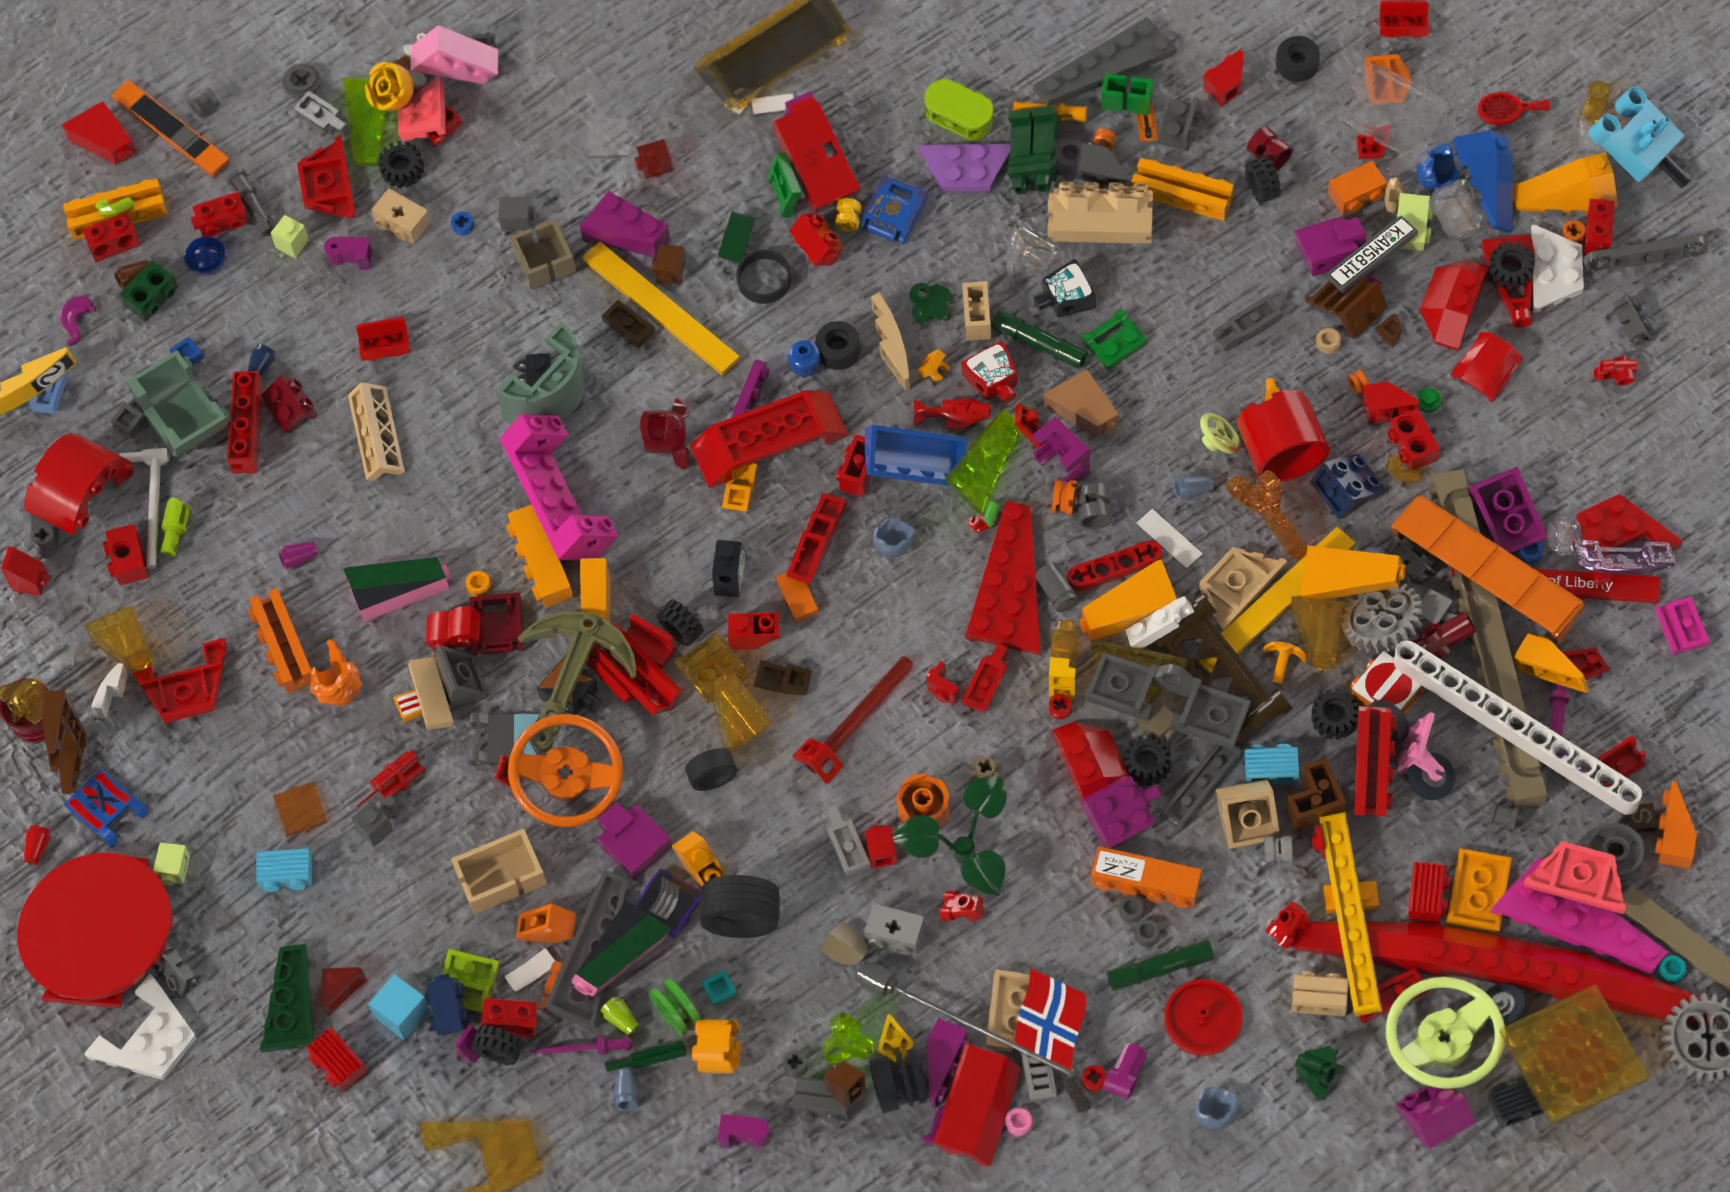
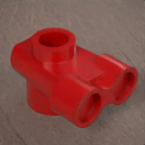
M445 107V134L438 135L436 131L428 132V137L434 146L437 147L443 143L445 137L453 134L463 124L461 117L454 109Z
M1619 356L1613 360H1602L1599 363V367L1594 368V378L1596 381L1614 378L1617 386L1629 385L1636 381L1637 361L1628 360L1627 356Z
M945 891L943 897L944 905L940 909L942 921H955L958 917H965L970 922H976L981 919L984 914V901L981 896L960 894L959 891Z
M1291 901L1285 909L1279 912L1278 918L1270 922L1265 931L1275 938L1281 947L1288 949L1295 939L1293 936L1296 930H1302L1308 925V913L1297 903Z

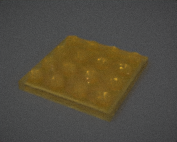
M1596 984L1499 1030L1506 1047L1551 1126L1649 1080L1648 1073Z

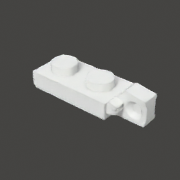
M1185 596L1181 597L1126 629L1132 649L1139 651L1178 628V623L1194 612L1191 603Z

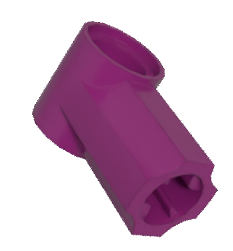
M1126 1043L1115 1067L1110 1069L1105 1079L1103 1090L1129 1100L1137 1083V1075L1147 1057V1051L1134 1043Z

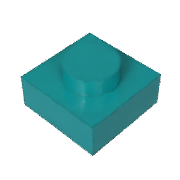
M725 970L701 981L713 1007L737 996V992Z

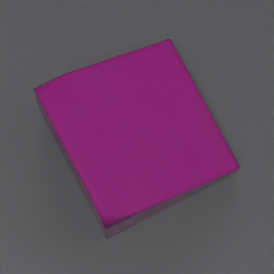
M469 1024L455 1043V1048L459 1056L471 1063H476L480 1055L472 1051V1044L477 1030Z

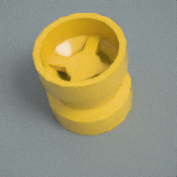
M851 198L839 200L837 202L838 215L835 217V227L845 232L856 231L859 228L860 220L858 215L861 213V203Z

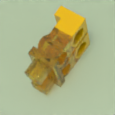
M1060 619L1058 621V630L1052 629L1049 697L1063 693L1070 699L1075 700V659H1078V631H1074V621Z

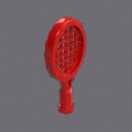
M1507 92L1488 94L1477 105L1479 118L1485 123L1498 126L1515 122L1528 110H1550L1549 99L1526 103L1517 96Z

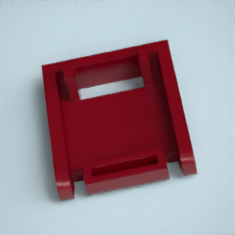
M520 592L469 597V606L480 613L479 642L471 645L473 656L478 655V648H482L483 655L514 652V644H517L519 652L524 651V642L520 643L518 637L523 633ZM507 604L509 610L484 613V606Z

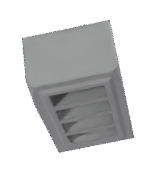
M1021 1052L1030 1102L1057 1097L1052 1067L1045 1064V1066L1030 1068L1029 1065L1043 1062L1028 1057V1055ZM1047 1073V1077L1032 1079L1031 1077ZM1049 1084V1088L1034 1091L1033 1086Z

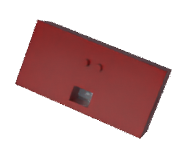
M819 101L774 121L773 131L783 152L787 153L789 161L794 166L795 177L801 185L802 192L813 214L837 205V202L841 199L858 196L860 191L858 182Z

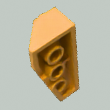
M1606 152L1580 158L1513 186V205L1516 211L1546 212L1549 209L1563 210L1562 213H1571V210L1586 211L1587 214L1590 199L1615 201L1614 209L1618 208L1614 173Z

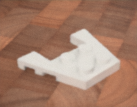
M149 973L136 989L135 994L153 1006V1011L121 1050L99 1035L84 1055L92 1061H102L110 1066H120L130 1069L132 1072L164 1080L197 1038L153 975Z

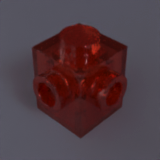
M665 139L636 147L638 157H634L638 172L643 171L645 179L658 178L663 174L673 171Z

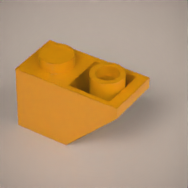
M694 831L672 845L683 866L701 888L710 879L726 876L705 839Z

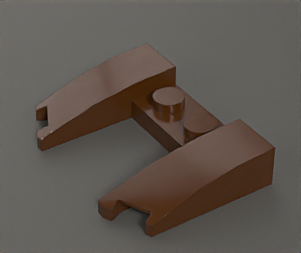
M45 690L43 730L50 771L58 772L59 767L63 794L76 793L87 733L66 692Z

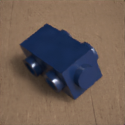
M449 973L434 976V982L426 983L427 989L425 990L426 1002L428 1005H431L433 1014L430 1016L432 1030L436 1031L437 1036L464 1031L468 1024L471 1023L468 1008L464 1007L465 988L463 983L459 982V978H450Z

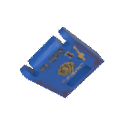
M883 175L859 222V228L865 229L870 220L868 232L895 242L899 234L898 232H900L899 243L904 245L929 197L928 192ZM893 188L912 195L911 199L909 200L894 194Z

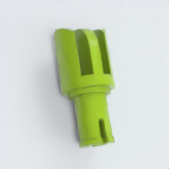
M170 498L168 500L161 527L165 535L160 553L175 557L177 554L180 536L186 534L191 514V507L177 498Z

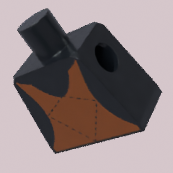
M566 655L537 687L539 699L544 702L551 698ZM585 668L567 704L566 709L569 714L577 715L583 707L595 713L602 704V700L594 695L598 690L596 680Z

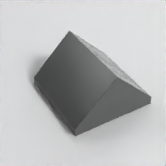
M444 646L436 648L435 662L450 709L482 701L489 697L472 653Z

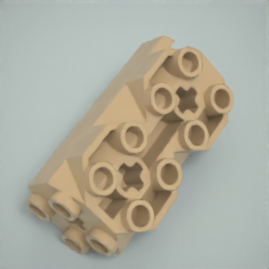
M1060 182L1059 188H1055L1054 193H1049L1048 213H1052L1053 217L1049 216L1047 237L1052 238L1053 242L1152 243L1153 191L1148 190V184L1137 183L1133 187H1123L1122 183H1110L1109 188L1103 190L1099 189V184L1095 182L1084 183V186H1075L1073 182Z

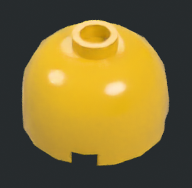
M381 62L371 69L368 75L371 76L369 84L366 83L365 86L366 97L373 107L385 111H396L406 106L414 90L413 79L410 73L402 66L388 62Z

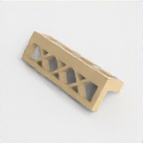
M361 382L348 394L366 480L376 481L383 473L402 475L405 470L386 386ZM371 393L379 394L380 404L372 397ZM376 412L384 418L385 425L377 419ZM381 433L389 439L390 446L381 439ZM386 454L394 461L395 466L387 465Z

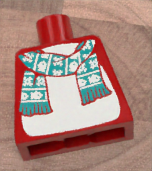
M1002 340L961 362L963 377L986 400H991L999 395L1004 403H1009L1017 396L1013 390V387L1018 384L1017 372Z

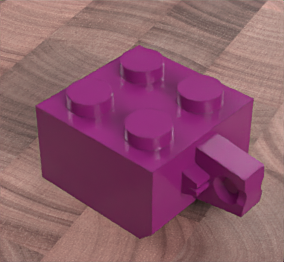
M1124 776L1079 800L1102 847L1111 848L1155 824L1149 808L1152 807L1149 802L1161 796V793L1155 785L1143 791L1141 786H1136L1132 776Z

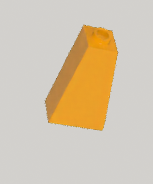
M1308 545L1300 596L1304 602H1314L1399 588L1400 580L1405 578L1406 565L1403 564L1400 556Z
M1162 559L1155 561L1082 608V618L1079 619L1083 634L1088 633L1090 641L1126 631L1135 623L1140 622L1155 611L1177 600Z

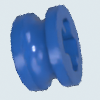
M458 212L451 218V225L456 234L464 236L473 231L474 222L469 213ZM461 220H465L464 227L460 228Z

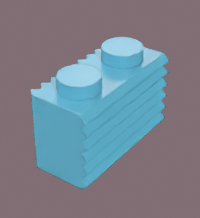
M1279 744L1276 748L1252 745L1250 749H1245L1246 783L1267 779L1270 786L1298 785V747H1292L1290 744Z
M309 848L256 853V881L260 889L267 892H276L279 888L287 887L292 890H302L306 886H312V855Z

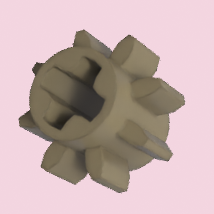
M980 755V759L977 762H971V768L974 771L970 772V779L974 780L991 776L1001 778V775L998 773L1002 770L1001 763L995 764L993 755L990 758Z

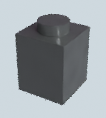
M500 197L499 222L501 230L524 231L531 229V221H535L536 211L535 206H531L529 197Z

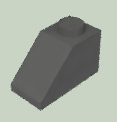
M1098 143L1083 144L1079 153L1075 179L1107 186L1110 183H1122L1124 187L1128 175L1110 150Z

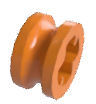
M1097 129L1092 143H1098L1102 147L1112 150L1117 136L1111 130Z
M1577 220L1568 221L1563 227L1562 237L1580 244L1585 237V226ZM1571 230H1577V235L1572 236Z
M1359 369L1355 371V375H1347L1348 384L1356 395L1361 394L1363 385H1369L1366 376Z

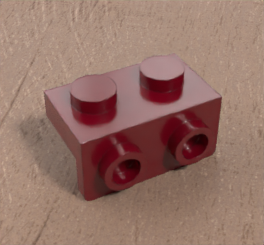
M280 375L261 396L282 430L291 433L306 417L315 419L318 414L314 410L313 402L302 391V384L295 378Z

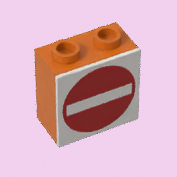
M1384 651L1377 658H1372L1366 667V672L1361 677L1357 676L1350 686V689H1352L1351 695L1355 697V703L1358 702L1360 707H1367L1373 701L1384 700L1397 706L1404 715L1424 692V686L1400 672L1394 665V658Z

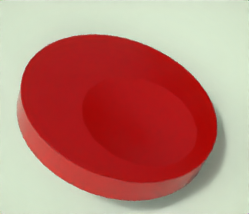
M1208 979L1189 981L1178 987L1171 994L1165 1007L1164 1023L1170 1039L1181 1050L1192 1055L1211 1056L1225 1051L1236 1041L1242 1027L1243 1015L1238 998L1228 987L1217 981Z

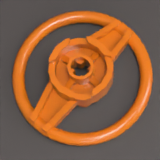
M558 714L535 722L520 735L510 754L508 776L515 798L531 816L549 825L574 827L595 820L613 804L622 785L623 762L617 744L611 735L599 724L578 715ZM570 724L583 727L599 737L610 754L612 766L590 762L585 753L569 746L551 749L547 755L522 754L532 737L540 731L555 725ZM567 768L569 769L568 772H571L572 775H568L567 779H562V775H559L558 771ZM519 777L542 785L544 791L551 798L559 801L573 800L585 790L609 788L602 801L590 811L576 816H556L542 811L528 799L522 789Z

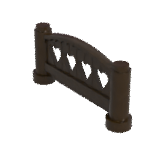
M1200 592L1193 598L1195 601L1191 604L1194 612L1183 618L1178 623V628L1159 638L1155 643L1161 650L1165 647L1168 648L1174 665L1184 668L1194 678L1202 680L1201 685L1211 688V682L1214 679L1233 677L1227 693L1238 697L1248 696L1247 700L1251 701L1250 708L1235 744L1236 746L1243 745L1282 713L1286 715L1293 710V707L1278 689L1274 690L1271 694L1267 693L1209 619L1217 611L1205 595ZM1202 639L1197 655L1194 658H1188L1187 651L1181 649V643L1186 640ZM1217 658L1211 676L1208 678L1203 677L1202 670L1196 668L1197 661Z

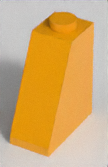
M606 558L580 559L581 612L595 614L610 623L611 578ZM587 622L584 626L590 628L593 626V623Z

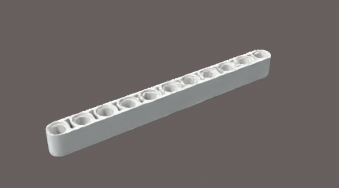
M1403 641L1397 645L1394 665L1400 672L1620 813L1632 814L1638 809L1642 791L1637 784L1414 642ZM1408 654L1412 658L1404 659L1401 657V655ZM1424 668H1430V669H1432L1434 672H1433V673H1426V672H1424L1422 669H1424ZM1446 682H1452V683H1454L1456 686H1455V687H1447L1444 683H1446ZM1474 696L1478 701H1469L1466 697ZM1496 710L1500 713V715L1494 716L1491 715L1488 711ZM1518 724L1522 729L1515 730L1510 725ZM1540 738L1545 743L1537 744L1533 739ZM1561 752L1564 753L1567 757L1559 758L1555 755V753ZM1578 767H1586L1589 772H1580ZM1607 781L1612 786L1604 787L1600 784V782ZM1629 795L1634 798V801H1626L1622 796Z

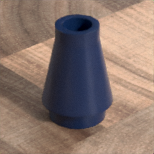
M257 344L256 348L252 349L247 371H258L261 377L275 360L274 355L276 352L266 345Z

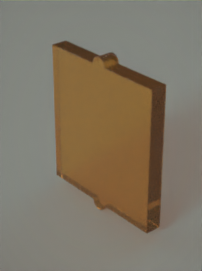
M314 782L297 788L292 786L291 790L273 795L286 836L302 831L309 832L311 828L328 823Z

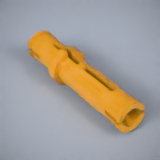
M1015 101L1013 110L1030 108L1031 112H1033V108L1047 105ZM1060 103V105L1053 104L1061 118V122L1065 120L1086 122L1087 106H1069L1066 103Z

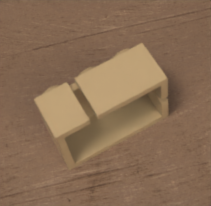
M524 828L451 858L454 870L473 915L520 896L519 891L522 889L524 893H528L547 885L541 866Z

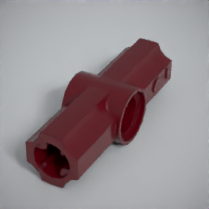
M1462 612L1441 625L1433 624L1422 631L1420 637L1412 642L1437 658H1441L1452 650L1454 644L1475 633L1476 628L1468 614ZM1408 654L1401 655V657L1404 659L1412 658Z

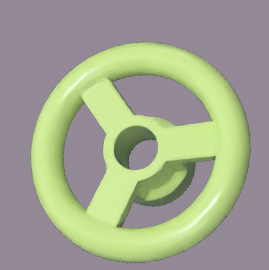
M1206 413L1201 417L1200 426L1204 433L1202 441L1208 449L1214 452L1219 449L1228 454H1235L1240 450L1241 442L1239 436L1225 419L1213 413ZM1208 421L1216 422V428L1209 427Z

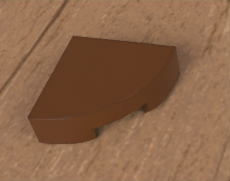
M1395 313L1378 325L1375 331L1392 348L1399 341L1401 333L1400 321Z

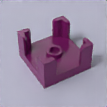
M1056 416L1033 434L1035 442L1043 443L1048 439L1047 442L1033 453L1034 459L1040 465H1044L1056 454L1061 457L1060 463L1067 472H1070L1061 480L1062 482L1075 480L1078 483L1090 473V449Z

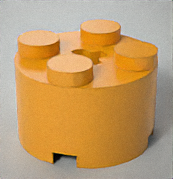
M722 1019L697 1020L695 1033L698 1039L697 1045H693L692 1059L693 1061H698V1071L702 1073L735 1074L734 1069H738L741 1056V1041H737L736 1033H740L738 1021Z

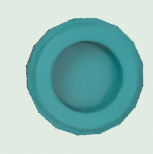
M1669 955L1662 959L1658 970L1660 977L1672 984L1678 983L1684 978L1687 968L1686 963L1679 956Z

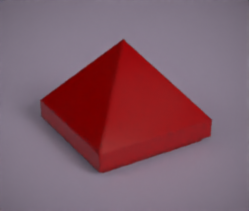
M501 755L495 779L511 788L508 776L509 758Z

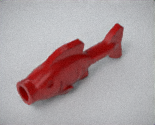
M962 397L953 401L943 400V407L926 408L924 404L914 400V426L921 424L926 418L943 417L947 420V429L963 430L974 423L990 419V404H984L970 398Z

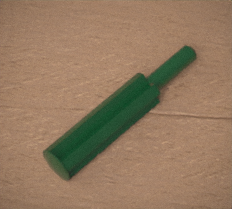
M678 1041L631 1053L630 1058L608 1063L605 1065L607 1072L629 1066L637 1069L686 1056V1047L683 1041Z

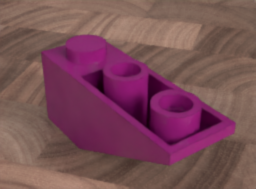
M940 1018L937 1019L927 1040L931 1108L936 1109L938 1102L945 1100L948 1093L946 1085L950 1078L954 1079L959 1065L957 1062L963 1053L965 1044H970L971 1042L968 1040V1031Z

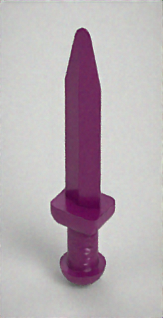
M1556 684L1555 690L1552 691L1550 701L1552 702L1550 730L1562 737L1565 705L1568 704L1569 693L1566 691L1565 686Z
M598 1036L597 1043L551 1047L533 1050L530 1053H559L598 1049L599 1055H606L609 1050L625 1049V1052L629 1051L633 1046V1041L628 1036H624V1039L606 1040L605 1037Z

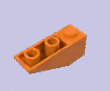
M1672 781L1670 790H1664L1662 805H1666L1667 808L1666 814L1661 813L1658 829L1663 830L1662 838L1657 837L1655 853L1659 854L1658 863L1690 869L1697 834L1676 781Z

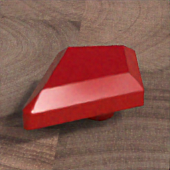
M1390 124L1356 136L1358 160L1383 158L1391 131Z
M1019 403L1015 409L1014 425L1036 448H1039L1044 442L1039 443L1033 440V434L1041 428L1038 418L1039 414L1036 410H1030Z
M1597 648L1562 652L1584 675L1586 681L1609 671Z

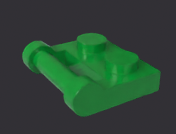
M777 153L767 178L769 183L773 184L779 200L781 216L789 218L796 212L794 206L801 195V185L796 180L794 166L789 161L787 153Z
M1122 309L1116 311L1112 318L1092 332H1086L1081 335L1083 344L1107 371H1110L1148 343V339L1130 321ZM1119 324L1123 327L1122 330L1100 345L1095 342Z

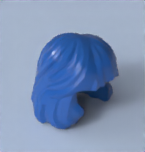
M1442 144L1435 147L1417 161V177L1425 189L1440 190L1444 188H1457L1461 185V177L1457 171L1452 153L1453 148L1450 144Z

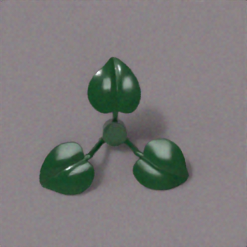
M1000 777L978 778L966 786L963 793L964 804L968 809L975 812L969 835L957 838L954 844L944 835L938 834L939 823L930 816L920 815L912 817L905 821L895 832L893 842L899 845L906 853L917 858H926L933 855L939 848L938 839L942 840L949 847L950 851H954L955 859L962 863L961 875L968 885L988 895L999 896L1001 894L1006 873L1003 858L998 853L990 850L981 851L976 856L975 844L973 842L978 815L981 814L987 819H993L1003 811L1006 805L1007 790L1005 783Z

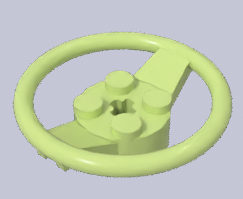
M1435 977L1415 983L1396 999L1387 1017L1386 1040L1395 1062L1414 1080L1435 1088H1461L1481 1080L1496 1066L1505 1046V1024L1499 1008L1482 989L1462 979ZM1452 988L1466 992L1476 998L1456 1012L1446 1008L1428 1015L1418 1028L1417 1038L1400 1049L1397 1040V1022L1402 1009L1413 997L1430 989ZM1489 1018H1492L1495 1031L1494 1045L1489 1057L1479 1068L1469 1074L1454 1078L1436 1077L1419 1070L1430 1065L1447 1066V1068L1460 1065L1468 1056L1473 1037ZM1441 1036H1446L1449 1038V1042L1446 1043L1445 1040L1440 1042L1439 1039Z

